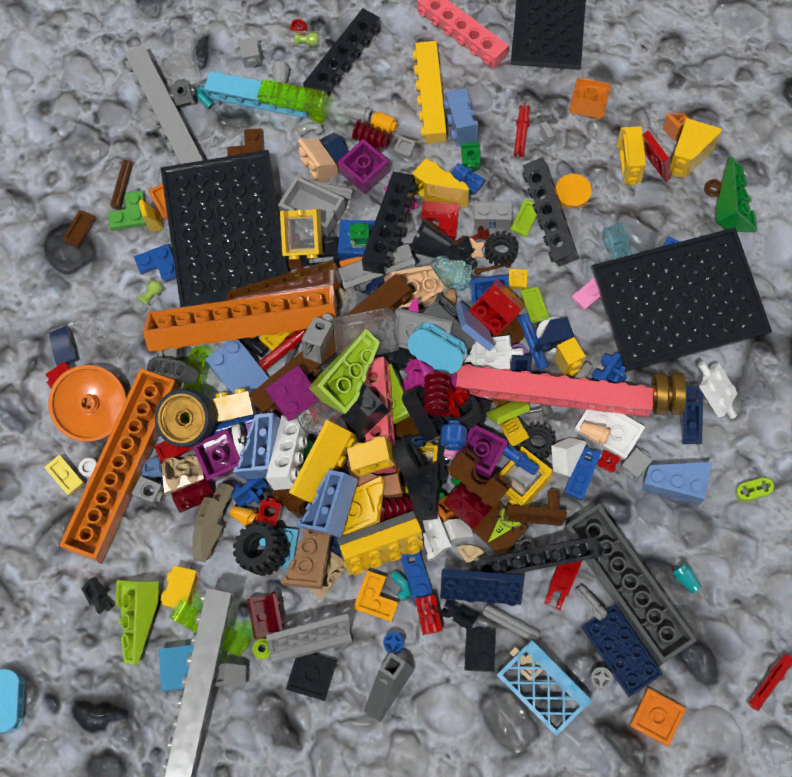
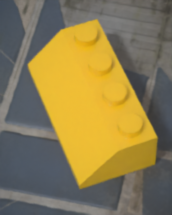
M326 420L289 493L312 503L317 495L316 490L328 470L338 471L339 467L342 468L345 464L347 449L354 446L356 434Z

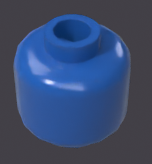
M448 421V424L443 425L441 428V444L449 451L461 450V447H464L467 443V429L464 425L460 424V421Z

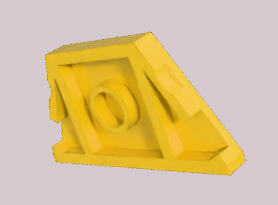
M380 476L355 489L342 536L380 522L385 483L383 477Z

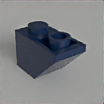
M563 317L550 320L533 348L534 352H548L553 348H557V345L575 337L568 318Z

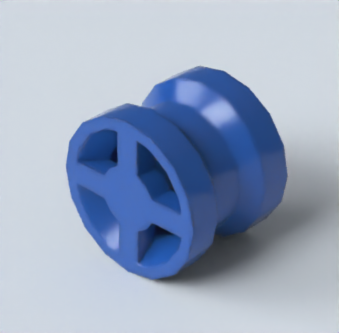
M390 632L384 637L383 645L389 654L391 652L396 655L403 650L404 641L399 633Z

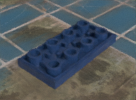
M442 569L440 598L450 601L465 600L470 603L477 601L488 604L501 603L509 606L521 605L524 575Z
M613 605L606 610L607 616L604 619L598 620L595 617L581 626V629L629 698L662 676L663 673L616 605Z

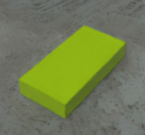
M527 199L524 200L510 228L511 232L527 238L538 216L532 206L534 202Z
M539 287L520 290V295L525 303L524 307L527 314H529L531 323L549 320V314Z
M512 401L487 412V418L499 425L528 412L530 406L525 402Z

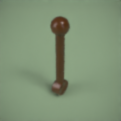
M511 262L509 266H506V263H504V267L510 268L512 265ZM499 264L497 267L491 266L483 269L476 268L474 270V273L476 275H480L482 272L502 267H500L501 264Z

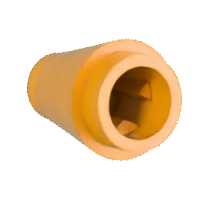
M234 505L229 515L246 527L247 524L252 525L253 522H256L258 513L256 510Z

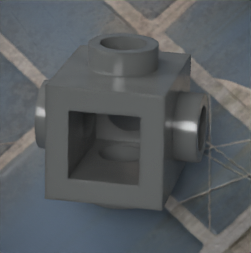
M180 79L171 85L170 97L172 101H175L179 109L196 104L194 98L196 90L194 85H191L188 80Z

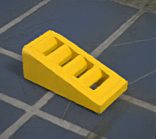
M140 200L141 213L149 231L153 233L163 230L164 225L160 213L144 200Z
M518 417L499 424L513 447L529 438Z

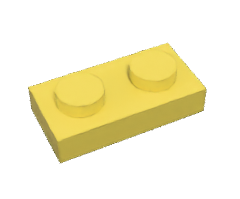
M60 455L44 467L69 497L84 485V482Z

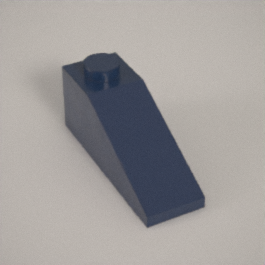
M685 383L686 405L683 415H680L682 444H702L703 392L699 387L700 383Z

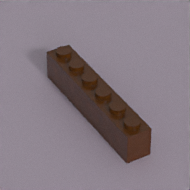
M332 259L227 291L226 301L334 285V290L341 288V277Z

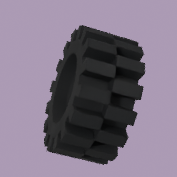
M499 231L495 235L493 233L490 234V238L487 237L485 242L484 254L486 255V260L489 259L490 264L494 262L496 267L498 264H501L500 267H504V263H506V266H509L510 262L513 263L518 254V241L516 237H511L509 232L505 235V231H502V234H499ZM503 245L508 248V251L499 253L494 248Z
M540 423L536 425L530 424L529 428H525L529 438L520 443V448L524 447L540 461L543 458L547 459L552 454L551 446L556 444L555 433H552V429L550 427L547 428L546 424H543V426ZM533 436H542L545 439V445L542 448H534L530 443Z

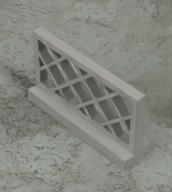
M348 614L266 635L272 664L352 643Z

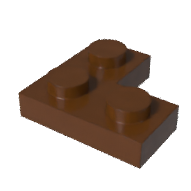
M262 128L244 130L245 145L227 147V156L263 151Z

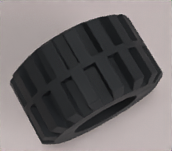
M257 521L253 522L252 525L247 524L246 529L239 531L241 534L236 536L235 540L237 541L233 544V548H235L233 556L237 557L235 561L240 564L241 568L256 575L265 576L266 574H273V571L277 572L279 566L284 565L285 562L283 560L288 556L286 550H289V546L286 544L288 541L284 537L283 532L261 521L260 523ZM265 538V549L260 556L256 557V551L260 545L259 541Z

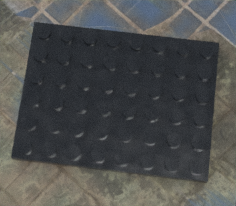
M269 150L160 167L180 307L226 301L227 291L288 273L286 256L282 254L281 223Z
M736 227L598 263L591 267L618 353L621 354L622 365L626 368L625 373L772 333Z

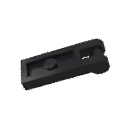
M438 439L437 462L440 465L439 485H444L448 481L445 464H449V459L443 456L445 447L441 444V439Z

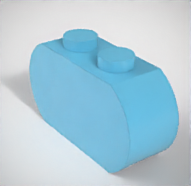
M431 322L419 324L408 340L410 353L416 356L418 360L431 365L436 371L448 374L455 373L460 369L467 356V347L463 341Z
M0 669V734H11L23 724L25 680L20 674L7 669Z

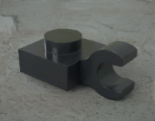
M461 236L451 244L456 260L462 262L463 269L466 270L470 266V269L473 270L477 267L476 260L471 257V254L474 252L469 237Z
M97 577L90 578L81 588L88 603L95 605L98 614L105 610L104 607L107 612L113 608V604L110 600L103 597L106 594L103 586Z
M450 600L446 601L444 604L446 608H443L440 613L446 618L453 617L452 621L468 630H471L480 615L464 605L458 607Z

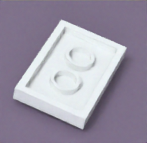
M586 410L574 431L594 442L586 435L580 433L583 422L606 426L607 429L611 430L610 437L605 445L600 444L599 446L614 455H618L625 461L645 426L624 414Z

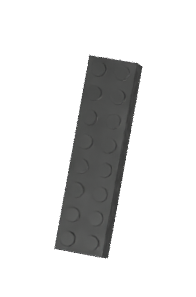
M600 504L565 526L564 532L570 540L598 535L603 555L599 558L585 560V562L658 666H661L697 641Z

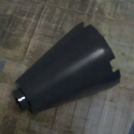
M424 218L410 246L411 253L452 262L453 259L456 260L451 246L455 241Z

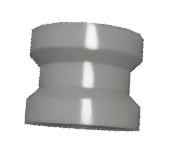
M604 667L595 669L590 676V683L597 690L606 689L612 682L611 672Z

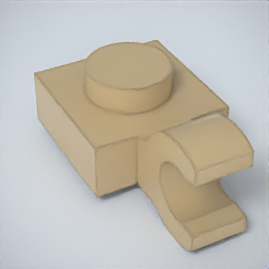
M515 646L510 654L514 657L520 650ZM523 654L520 657V666H532V657L529 654L527 656ZM520 669V672L529 681H532V669ZM535 669V678L543 669Z

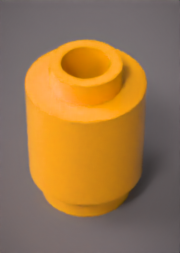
M375 112L371 118L370 124H374V129L379 126L380 131L385 129L387 134L395 132L398 127L396 118L383 112Z

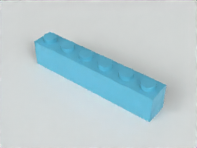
M210 71L204 87L205 95L211 100L306 119L313 102L311 91L303 88H291L288 85L281 86L272 82H261L256 79H246L237 75H226L221 72Z

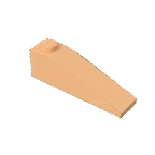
M459 261L393 271L384 277L386 282L397 273L411 288V300L398 308L409 307L415 298L418 299V304L463 279Z

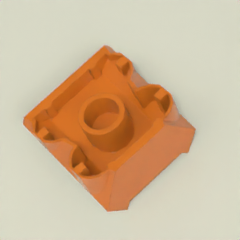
M578 77L569 108L573 116L578 114L594 117L597 120L604 117L611 84Z

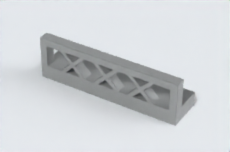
M408 243L397 246L396 252L392 253L391 267L387 268L385 274L415 264ZM362 259L337 268L344 289L383 275L363 271Z

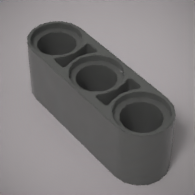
M153 357L147 365L148 371L173 379L179 383L193 384L198 378V370L182 361Z

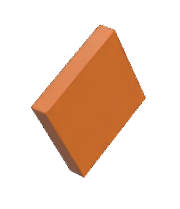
M648 688L629 726L669 747L686 708Z

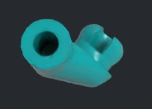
M201 85L199 88H196V96L200 103L206 109H209L214 103L205 95V86Z
M394 571L390 578L401 589L397 596L401 601H406L412 594L409 583L398 571Z

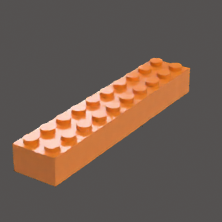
M334 285L147 312L143 335L150 352L171 348L179 349L192 345L199 346L201 344L218 343L227 340L235 341L248 337L255 338L261 335H275L282 332L291 333L303 329L307 330L314 317L321 319L325 313L333 316L332 324L334 325L337 322V300Z
M140 368L59 546L65 551L102 564L131 499L132 492L142 474V468L146 464L145 462L148 460L159 436L154 419L156 407L165 395L180 389L175 380Z

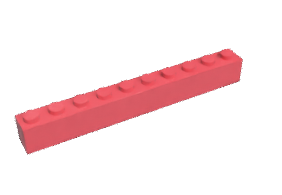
M469 364L461 366L457 373L456 387H461V389L468 392V395L474 397L649 417L653 408V388H649L646 385L632 386L627 383H609L605 380L590 381L587 378L555 377L546 373L538 375L531 374L528 371L512 372L509 369L478 368Z

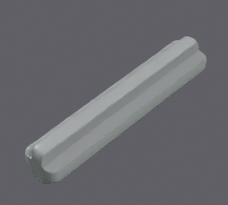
M303 178L343 198H352V188Z
M487 605L483 611L484 616L528 640L532 639L536 642L540 635L538 631L490 605Z

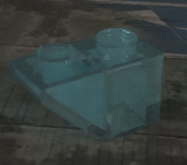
M622 223L604 228L602 240L611 260L632 255L629 238Z
M438 256L430 262V266L444 287L454 288V290L463 291L469 287L472 265H468L461 260L452 261L445 256Z

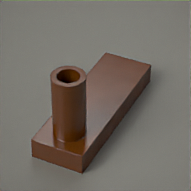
M550 490L547 492L548 508L507 505L503 514V521L562 526L567 518V510H560L559 491Z

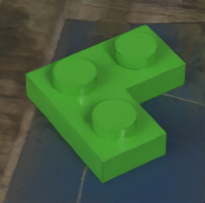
M143 191L125 193L126 209L108 212L111 231L147 226L139 205L140 200L145 201Z

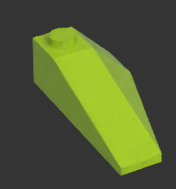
M364 329L317 377L309 389L323 403L346 414L360 395V388L362 383L365 382L366 373L369 365L372 364L380 342L367 329Z
M117 580L116 605L121 609L122 618H119L118 621L119 625H122L124 635L121 637L123 660L126 664H139L158 604L160 593L159 581Z

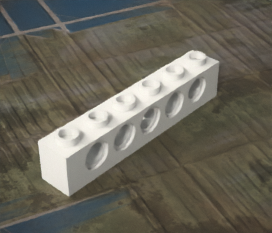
M307 409L291 421H286L281 416L266 476L273 490L291 489L300 472L301 464L304 461V450L307 447L308 433L311 430L312 418Z

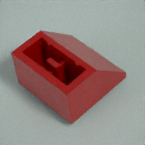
M497 278L468 311L497 336L522 311L525 303Z

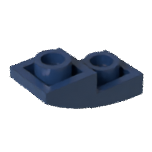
M67 326L49 332L56 365L58 366L62 362L66 364L75 362V349L71 344L70 330Z

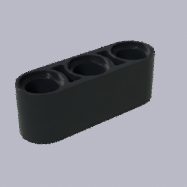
M419 386L403 393L402 402L420 434H423L425 441L430 443L441 439V428L445 423L441 416H432L425 413V389Z

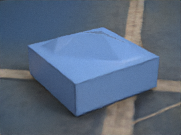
M160 458L148 459L142 468V477L150 479L162 476V462Z

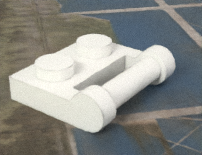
M439 515L438 519L418 521L428 561L437 559L452 547Z

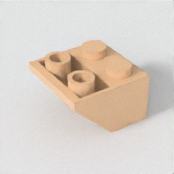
M301 138L298 140V152L301 155L300 161L304 167L307 166L310 169L309 173L313 180L317 179V181L326 182L338 175L337 164L319 139Z

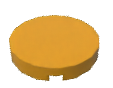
M579 174L565 175L556 184L561 205L566 208H581L587 204L591 197L592 188L590 182Z

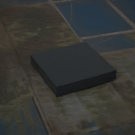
M316 654L295 658L286 690L325 702L337 661Z

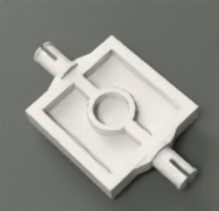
M509 335L492 337L494 347L490 351L476 341L463 363L471 362L473 367L478 368L491 367L495 370H511L512 355H524V349H512Z
M705 361L700 362L698 367L703 373V380L699 387L717 417L725 416L727 413L730 419L735 418L737 413L732 407V402L737 392L735 386L728 379L726 371L722 369L719 363L712 364L709 369Z

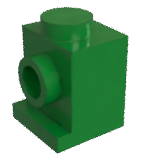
M479 142L461 143L462 165L466 168L470 167L472 172L480 170Z
M355 223L350 225L351 247L366 248L370 237L369 224Z

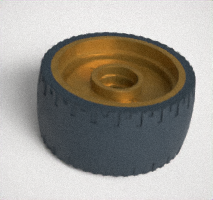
M178 389L168 393L159 401L155 410V426L159 435L167 443L177 447H193L212 435L217 425V411L212 400L204 393L194 389ZM187 413L190 415L189 423L185 420Z

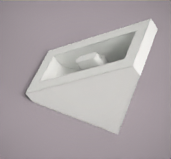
M567 438L552 445L553 472L571 477L586 442Z
M450 519L442 523L451 545L474 538L471 528L461 519Z

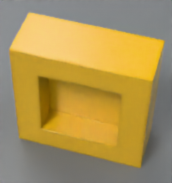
M509 269V289H527L528 270Z

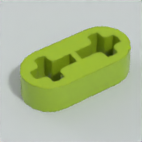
M759 478L742 483L735 491L736 498L741 502H749L767 497L773 492L774 483L769 478ZM762 483L764 486L768 485L769 487L766 490V492L764 489L757 490V488H759L762 485ZM743 488L745 489V491H749V490H752V491H753V492H750V493L747 495V497H746L745 494H741V491L743 490Z

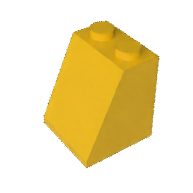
M686 118L670 165L671 174L675 177L686 178L714 151L722 129Z

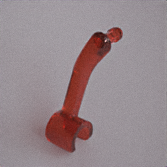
M479 226L478 234L469 237V239L472 238L474 241L478 239L486 240L487 237H490L489 229L487 228L484 231V227Z

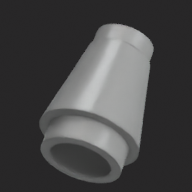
M275 62L272 67L274 82L276 85H286L289 67L286 62Z
M349 106L346 115L356 121L361 118V123H364V121L370 123L374 110L370 109V107Z

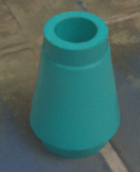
M682 563L672 572L675 576L674 579L692 594L702 587L690 565L687 566L685 563Z

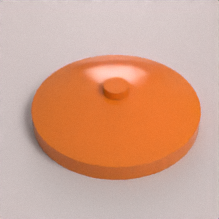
M82 365L69 369L55 381L49 394L48 409L54 425L64 435L77 441L94 442L110 435L127 396L123 385L111 372L94 365Z

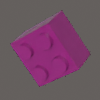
M364 139L338 161L339 173L364 194L390 171L389 160Z
M299 366L293 367L264 388V391L286 421H291L319 400L309 389L311 383Z
M475 425L467 434L466 445L461 447L455 458L467 447L481 459L476 466L477 475L488 480L492 478L503 457V451L508 446V441Z
M226 429L193 446L207 481L214 483L234 474L233 470L234 467L238 466L240 456L234 443L232 431Z

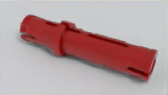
M525 104L519 106V115L516 120L517 131L513 155L517 157V153H519L518 158L525 156L527 128L530 126V121L528 120L530 106L527 105L525 109Z
M297 330L289 337L286 336L280 345L262 360L258 361V364L261 365L260 367L266 372L267 369L291 349H296V345L302 341L306 330Z
M783 653L774 668L771 667L769 669V675L759 686L750 701L747 702L751 708L759 712L778 683L785 679L786 672L792 666V658L789 655Z

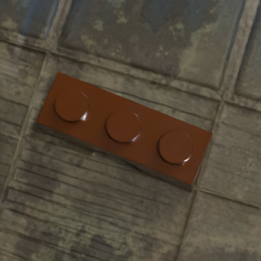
M465 447L447 470L454 479L464 483L470 492L476 493L481 497L483 503L494 508L512 484L497 472L491 479H481L476 473V466L481 459Z

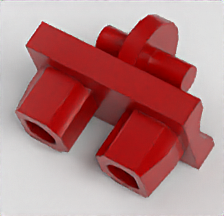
M449 383L447 386L449 388L447 393L449 396V400H447L449 407L445 408L448 410V413L442 417L453 414L454 418H458L461 416L457 403L460 406L464 405V401L469 397L468 392L461 389V387H456L454 391Z
M435 595L416 598L415 602L422 635L443 632Z

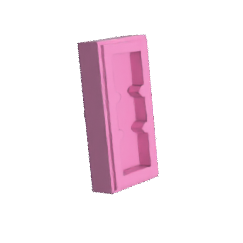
M595 278L572 296V300L584 311L601 298Z

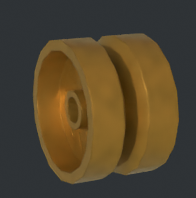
M654 372L651 381V388H653V414L665 415L669 409L672 415H683L686 405L684 374L682 372H671L669 377H667L664 372Z

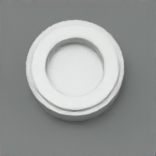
M93 458L83 459L79 464V472L84 477L90 478L97 461Z

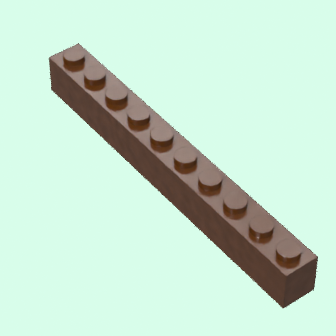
M397 273L394 274L333 325V338L322 364L303 358V351H301L248 395L251 402L262 414H275L278 409L264 391L265 387L295 366L300 367L309 381L317 378L320 367L334 354L339 356L364 329L368 331L377 329L387 316L391 317L399 306L407 304L411 300V288Z

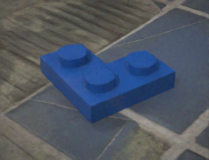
M168 243L134 256L141 275L158 269L164 284L176 279L174 259Z

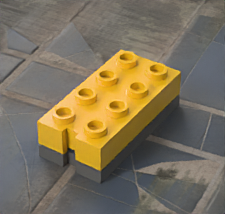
M413 511L337 538L340 555L348 576L359 575L366 569L378 568L383 563L401 559L404 554L410 553L413 555L424 549L422 531Z

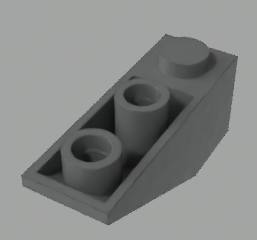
M390 652L378 671L364 712L381 722L415 669Z

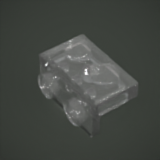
M319 399L297 415L296 418L304 433L319 435L326 420L335 423L343 413Z

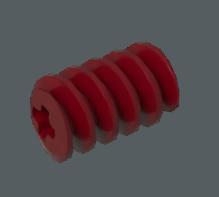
M361 118L358 119L353 128L352 139L359 142L364 139L379 152H383L390 144L393 133L390 132L386 136L387 130L384 129L380 133L379 126L373 130L374 124H370L367 127V121L361 124Z
M437 371L431 372L424 377L425 413L432 416H443L448 413V410L445 409L449 407V403L446 402L449 400L447 395L449 392V388H447L449 385L447 380L449 378L448 373Z
M400 497L395 499L383 498L379 523L384 522V519L386 521L412 511L414 512L411 500L408 497H402V499Z

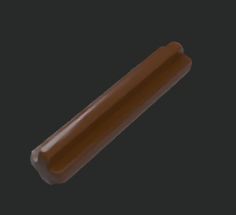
M129 160L122 161L110 203L112 209L119 210L121 208L132 168V163Z

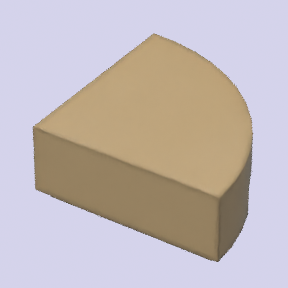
M460 545L456 547V550L467 565L484 554L477 546Z

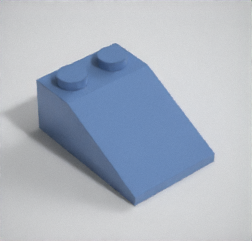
M229 340L205 359L208 367L231 394H235L234 390L241 388L253 392L269 379L239 340Z

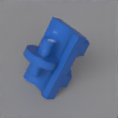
M459 163L456 164L451 172L455 179L459 182H464L468 186L469 193L475 195L485 182V179L472 172L470 167L466 168Z
M615 353L614 356L605 354L601 364L606 368L604 371L595 369L592 374L593 380H605L615 384L618 381L624 382L627 376L624 373L626 368L622 365V360L620 359L621 354Z
M263 478L245 479L248 483L243 487L239 483L232 486L234 489L231 496L239 507H243L246 504L249 505L253 501L260 504L261 501L258 497L268 488Z

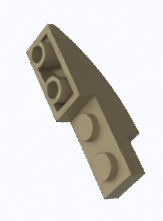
M219 483L213 497H204L201 503L193 532L192 550L193 559L205 563L212 554L215 542L221 536L223 527L217 524V522L223 516V509L232 497L234 487L229 484Z

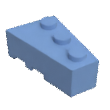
M463 88L445 92L443 106L444 110H448L446 118L448 126H452V130H450L452 141L455 140L456 147L461 146V143L478 142V122L474 121L473 116L475 113L471 109V101L467 89Z
M274 413L255 415L246 437L248 440L245 448L240 452L241 458L238 466L234 467L233 473L243 480L266 478L281 420Z
M712 462L649 465L645 473L642 490L700 505L705 499Z
M328 470L316 490V497L311 504L308 503L305 508L307 512L302 520H298L296 526L308 531L341 538L358 479L343 472Z

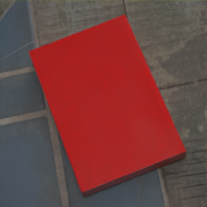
M647 130L642 135L645 156L663 180L667 182L672 179L670 159L649 130Z

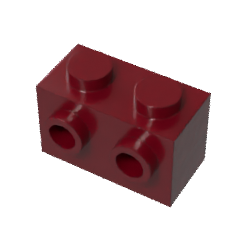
M462 482L443 503L473 530L492 508L491 505L488 506L483 503L481 497L476 493L470 492Z

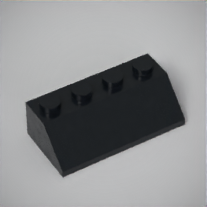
M336 354L320 367L318 376L338 357ZM362 383L360 388V395L357 401L346 414L334 409L361 439L390 412L364 383Z

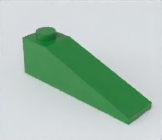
M733 157L729 158L716 206V222L726 230L736 227L737 232L754 233L757 231L755 211H751L749 206L752 200L745 189L747 181L743 166Z

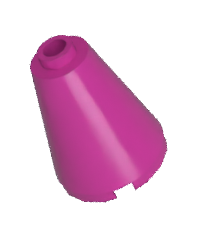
M418 359L411 360L404 372L407 373V380L404 379L405 391L407 392L419 386L424 388V377L431 372L437 371L424 361ZM452 373L449 374L448 380L450 387H453L455 390L457 374Z

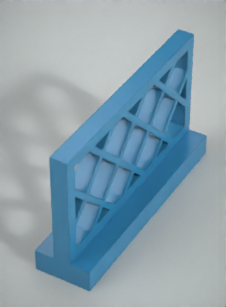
M532 639L497 674L556 736L592 702V699ZM525 652L532 657V666H520V657ZM518 660V666H512ZM508 669H518V681H508L503 674ZM520 669H532V681H520ZM535 669H544L547 672V681H535ZM512 684H518V690ZM520 684H532L533 696H523L520 693ZM535 684H547V696H535ZM550 684H559L562 687V697L550 696ZM565 691H566L571 697H565ZM527 699H533V705ZM535 699H547L548 711H538L535 708ZM550 699L562 700V712H550ZM565 700H575L579 707L574 712H565ZM550 715H562V724L557 729L551 725Z

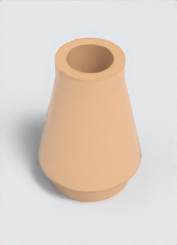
M583 422L580 433L586 435L599 445H605L610 437L611 430L607 429L606 426Z

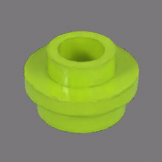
M259 639L253 644L252 651L256 658L264 660L270 657L267 639ZM261 645L266 646V650L264 652H259V647Z

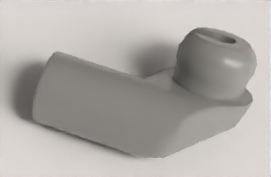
M308 122L296 129L300 137L313 130L316 135L324 131L321 127L322 124L319 122Z

